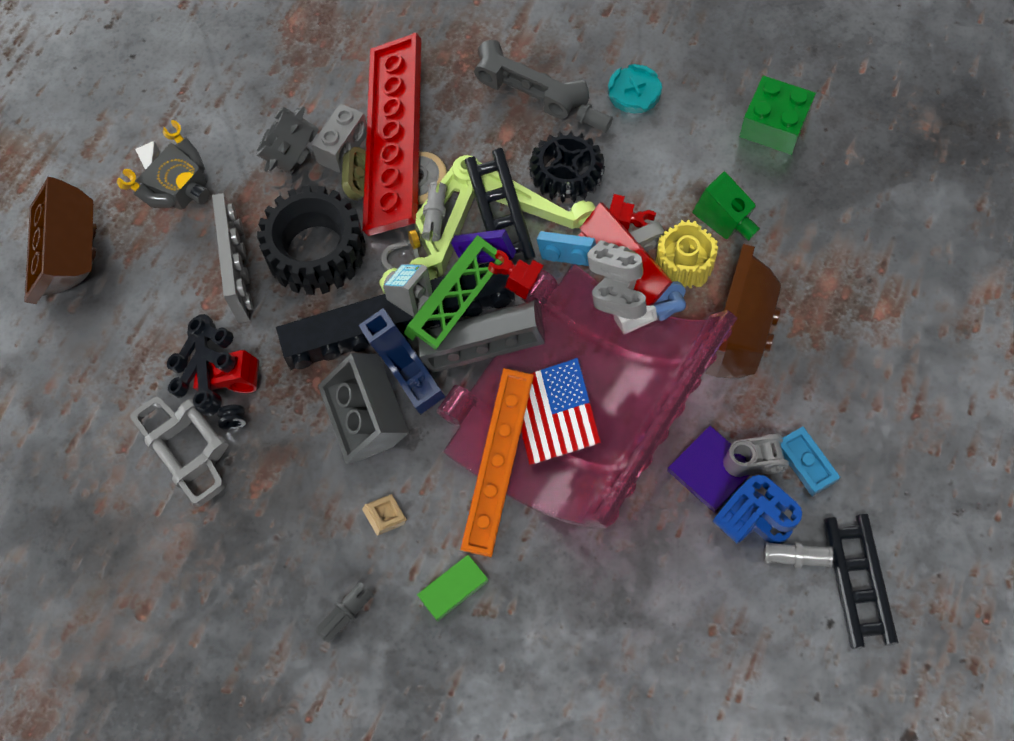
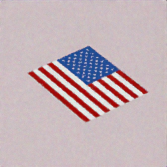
M578 358L530 373L534 376L521 429L529 465L601 443Z

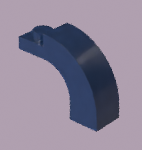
M384 308L358 325L371 346L398 380L420 415L446 397L425 364Z

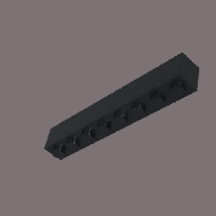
M490 262L478 265V267H488ZM481 273L480 279H482L486 273ZM474 274L461 277V291L475 289L476 281ZM493 274L460 318L465 316L474 317L484 310L494 307L503 308L509 305L510 302H514L515 293L505 288L509 275ZM445 276L430 280L432 293ZM383 294L277 326L276 331L289 369H305L312 363L322 360H334L341 354L351 351L360 352L371 346L358 325L382 308L386 310L402 333H404L414 317L386 299V295ZM462 296L463 302H465L468 296ZM457 297L445 298L442 302L444 313H453L459 310ZM438 309L433 315L439 314ZM452 318L445 319L446 324H448ZM440 320L428 321L422 329L425 330L432 326L441 325Z

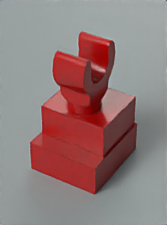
M613 194L610 211L627 230H629L630 223L641 228L649 224L644 220H655L656 212L645 210L635 213L633 212L634 204L624 202L625 196Z
M497 250L495 258L503 264L496 265L490 262L488 270L493 274L509 275L505 288L526 300L538 280L544 265L535 260L529 265L520 259L514 265L505 252Z

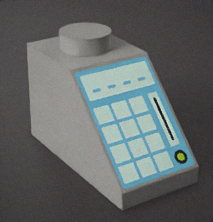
M401 264L396 271H392L386 277L383 285L386 299L412 317H415L432 294L428 268L423 264Z

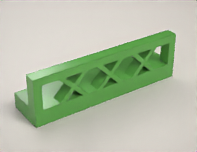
M477 235L408 324L403 334L412 341L417 336L436 350L493 275L488 270V267H478L477 256L483 250L496 260L494 264L500 265L502 262L495 258L497 249ZM486 273L484 277L480 279V274ZM474 274L476 281L475 289L461 291V277ZM462 296H468L465 302H463ZM457 297L459 310L453 313H444L442 302L445 298ZM438 309L439 314L433 315ZM452 318L446 326L445 319ZM440 320L442 332L437 339L422 329L428 321Z

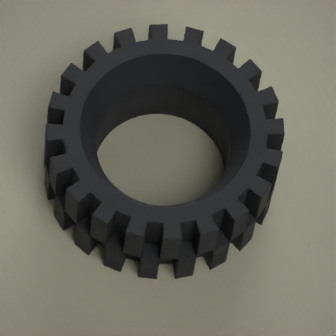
M302 186L303 193L297 194L294 188L287 191L289 198L284 200L280 195L274 199L276 203L275 208L268 205L264 211L267 219L260 218L258 225L261 231H257V238L260 243L259 247L274 278L277 277L282 286L286 287L289 284L291 290L299 293L301 287H303L306 295H314L315 288H320L322 294L330 292L328 286L335 284L337 289L344 286L342 278L345 276L349 280L355 276L353 266L360 269L363 263L361 255L365 256V240L355 208H352L350 201L346 197L341 199L340 193L332 190L330 195H328L326 187L318 186L317 192H312L311 186ZM326 227L334 230L340 236L336 248L320 259L299 261L288 254L291 241L305 229Z

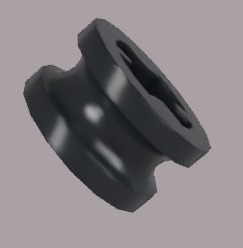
M241 405L220 407L217 412V416L221 418L218 420V426L226 430L245 426L246 419L243 417L245 408Z

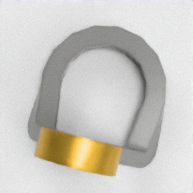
M415 229L408 231L409 240L391 244L383 250L381 263L385 271L397 268L387 262V256L393 250L411 245L414 259L419 257L417 248L420 247V240Z

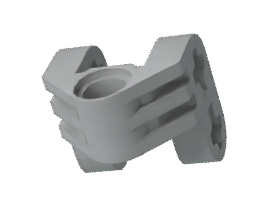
M600 240L588 252L590 271L605 276L592 290L594 307L600 311L626 319H637L644 316L647 312L646 296L634 290L636 281L643 275L642 257L627 247L618 246L613 243L609 244Z

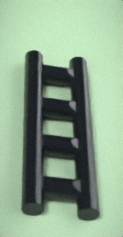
M497 148L492 151L494 160L479 165L474 156L466 158L464 161L485 230L494 231L514 225L519 240L512 243L516 250L515 254L522 252L525 260L535 258L534 249L503 148ZM498 171L502 187L486 192L481 176ZM506 198L511 214L494 219L489 203Z
M868 514L855 516L857 526L839 528L836 517L824 519L828 543L833 548V566L851 648H865L863 637L883 635L885 646L898 644ZM860 538L864 557L845 559L841 540ZM868 570L872 589L853 591L849 572ZM875 602L879 622L860 624L856 604Z

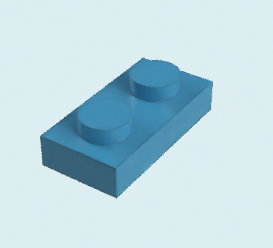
M540 231L537 237L542 260L589 266L588 252L596 245L595 238Z
M803 426L782 438L781 448L784 458L788 460L790 467L811 496L833 485L841 478Z

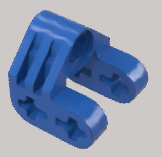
M755 475L749 478L734 493L712 522L736 544L744 540L753 531L766 542L784 544L802 519V510L798 503L771 479L763 475ZM764 487L767 490L765 496L755 491V488L759 490ZM787 509L792 512L790 519L783 513ZM772 526L778 531H781L782 534L777 533L776 535H773L770 532Z

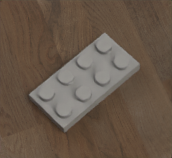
M224 193L212 195L223 295L238 323L250 321L249 310L253 309V302L250 292H246V285L250 284V278L247 268L243 267V260L247 259L244 243H240V236L244 235L242 221L240 218L237 219L235 206L233 203H228Z

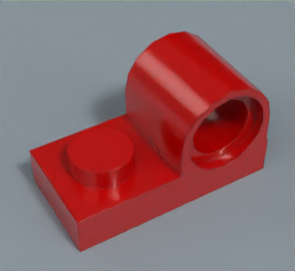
M240 350L228 353L236 359L234 368L228 373H224L209 362L211 390L223 387L238 393H252L257 390L259 359L247 351ZM196 372L194 376L193 389L198 391V378Z

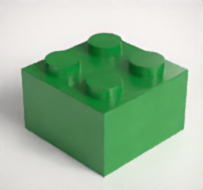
M763 75L744 116L739 137L792 155L810 113L816 92Z

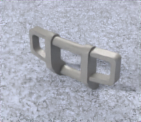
M156 396L130 414L131 420L145 437L144 442L149 449L155 450L173 475L172 480L175 485L183 489L196 507L202 506L224 490L225 483L215 464L227 449L228 442L223 436H218L202 413L195 409L193 398L182 403L175 413L160 397ZM156 408H162L171 418L149 433L141 420ZM193 422L208 442V445L201 455L182 467L165 442ZM210 469L215 479L214 485L199 496H195L187 484Z

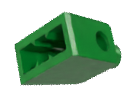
M725 171L704 190L692 211L696 217L725 239H729L738 231L745 239L750 241L761 229L749 218L756 207L755 203Z

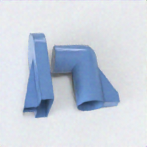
M673 281L654 303L659 321H663L672 314L681 312L686 308V302L683 298L686 290L681 282Z

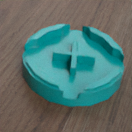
M632 64L628 65V68L622 69L621 67L610 77L608 84L609 99L616 108L623 112L632 114L644 113L654 108L660 101L662 83L658 79L657 73L647 66Z

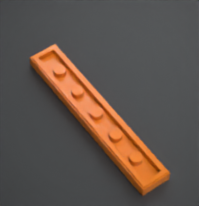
M503 368L460 551L492 558L532 386L533 374Z

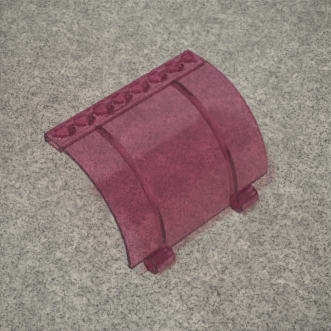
M573 264L559 285L550 273L542 270L526 300L521 298L524 302L538 300L540 303L545 344L494 357L470 392L459 385H454L438 407L437 413L450 424L460 427L443 453L478 477L503 368L530 374L578 358L601 443L529 465L521 432L506 495L538 512L563 522L582 527L608 528L617 520L620 513L619 508L624 500L635 491L636 481L641 473L651 465L653 461L652 455L655 450L667 439L670 433L668 429L673 421L685 410V402L689 395L701 384L700 378L704 371L716 360V352L720 345L730 337L732 333L731 328L737 317L729 310L711 314L708 320H688L670 316L663 321H659L657 318L656 321L623 334L615 322L613 314L600 311L594 307L592 290L599 282L586 274L576 264Z

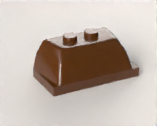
M49 176L29 209L24 302L35 305L42 296L62 293L79 285L91 272L92 263L96 256V248L92 247V241L97 230L96 224L93 223V199L79 188Z
M747 244L742 246L706 370L707 375L723 378H741L753 375L758 370L764 351H770L774 334L769 333L771 325H777L781 309L776 307L781 283L768 266L753 256L754 246Z

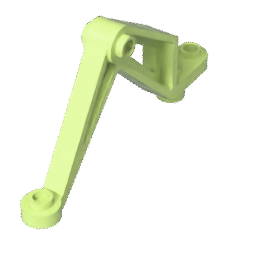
M464 155L457 158L441 180V183L447 186L444 205L454 191L459 192V196L440 240L432 241V230L430 231L429 241L422 238L425 221L423 208L427 204V200L416 213L415 229L428 256L425 258L418 257L412 260L410 264H423L426 266L430 280L444 275L454 250L451 241L455 235H460L475 197L464 161L466 158L473 156ZM497 171L481 176L486 192L502 187ZM513 181L522 211L571 229L580 228L596 208L593 202L579 201L568 212ZM440 183L436 187V193L439 192ZM506 198L496 201L508 206ZM397 268L387 270L380 279L379 284L384 294V281L386 277L392 271H396Z

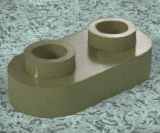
M353 147L343 156L342 164L343 191L350 199L355 201L364 198L366 151L360 147Z

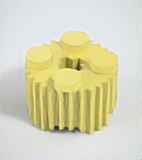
M681 220V223L674 225V228L670 227L668 232L665 231L664 235H661L655 261L672 282H681L685 288L686 286L692 288V285L701 287L707 282L708 277L711 276L718 251V241L711 237L712 234H707V229L702 230V226L696 224V221L691 223L690 220H687V222Z

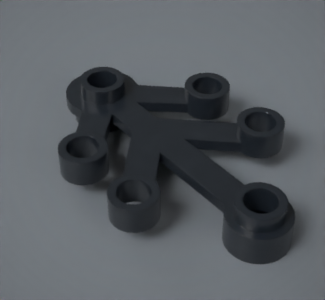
M200 314L189 322L187 330L188 339L180 353L172 354L167 360L168 369L175 373L184 371L181 378L176 377L171 380L168 385V392L177 398L184 397L197 372L198 392L193 397V405L198 412L206 416H213L220 409L222 399L219 394L211 390L209 362L224 373H228L234 368L236 359L227 352L218 353L209 349L207 342L212 339L221 348H227L232 343L234 336L232 332L223 327L216 329L211 317L206 314ZM195 348L196 352L187 366V360Z

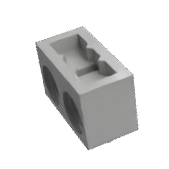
M341 103L338 105L311 144L318 164L340 174L342 173L344 154L353 147H359L366 137L367 124L364 113Z

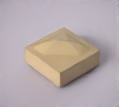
M392 494L367 503L362 509L377 536L403 526L407 521Z

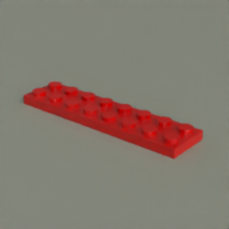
M417 33L370 49L362 231L367 236L415 224L416 213L418 212L421 38Z

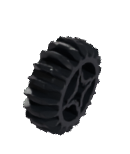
M572 130L568 135H563L559 131L558 137H553L549 134L547 141L540 140L538 147L532 151V157L529 160V167L531 168L530 177L533 179L535 188H540L542 195L549 193L551 201L556 197H560L562 203L566 198H571L574 203L577 196L585 200L587 192L594 194L596 186H600L605 172L604 156L600 154L599 145H594L592 138L584 140L583 133L577 137L574 136ZM553 158H555V160L551 162V165L545 168L547 163ZM588 166V170L580 176L579 173L583 171L584 167Z

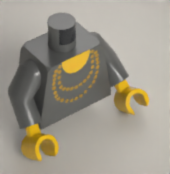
M171 120V124L176 128L177 132L171 134L163 127V134L167 139L175 140L176 144L170 143L137 180L132 170L124 169L122 173L131 182H125L118 177L117 184L123 190L131 188L135 196L152 208L175 207L181 210L185 209L192 200L199 204H204L210 196V191L204 187L207 181L203 174L205 167L199 152L187 137L183 138L180 135V124L175 120Z

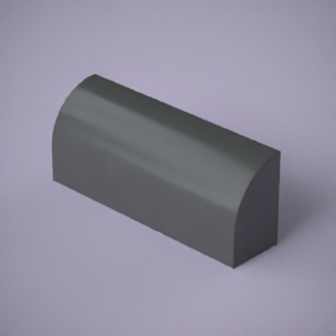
M532 300L459 320L436 350L419 338V357L429 372L435 373L545 344L541 305L538 300ZM441 325L424 330L435 339L442 332Z

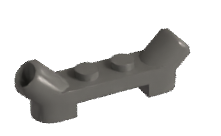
M487 40L478 48L480 62L475 67L474 73L483 84L496 90L503 83L544 101V112L560 119L566 118L572 108L580 107L582 104L587 105L589 90L584 80L578 79L561 83L545 73H539L530 69L521 62H515L504 57L500 43L496 40Z

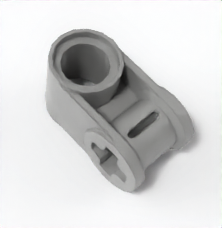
M769 434L758 438L735 441L730 446L723 460L725 470L732 476L742 477L762 473L773 474L788 469L789 462L784 459L781 448L782 436L780 434ZM734 454L743 455L747 462L741 463L737 461Z

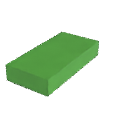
M467 555L419 592L417 596L438 622L489 581L472 558Z

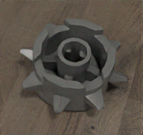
M282 107L274 118L279 121H275L270 129L266 130L257 149V156L266 161L264 171H272L276 166L286 173L292 174L297 164L301 165L307 157L309 150L305 147L308 141L312 142L315 138L318 127L303 118L305 107L297 108L294 112Z

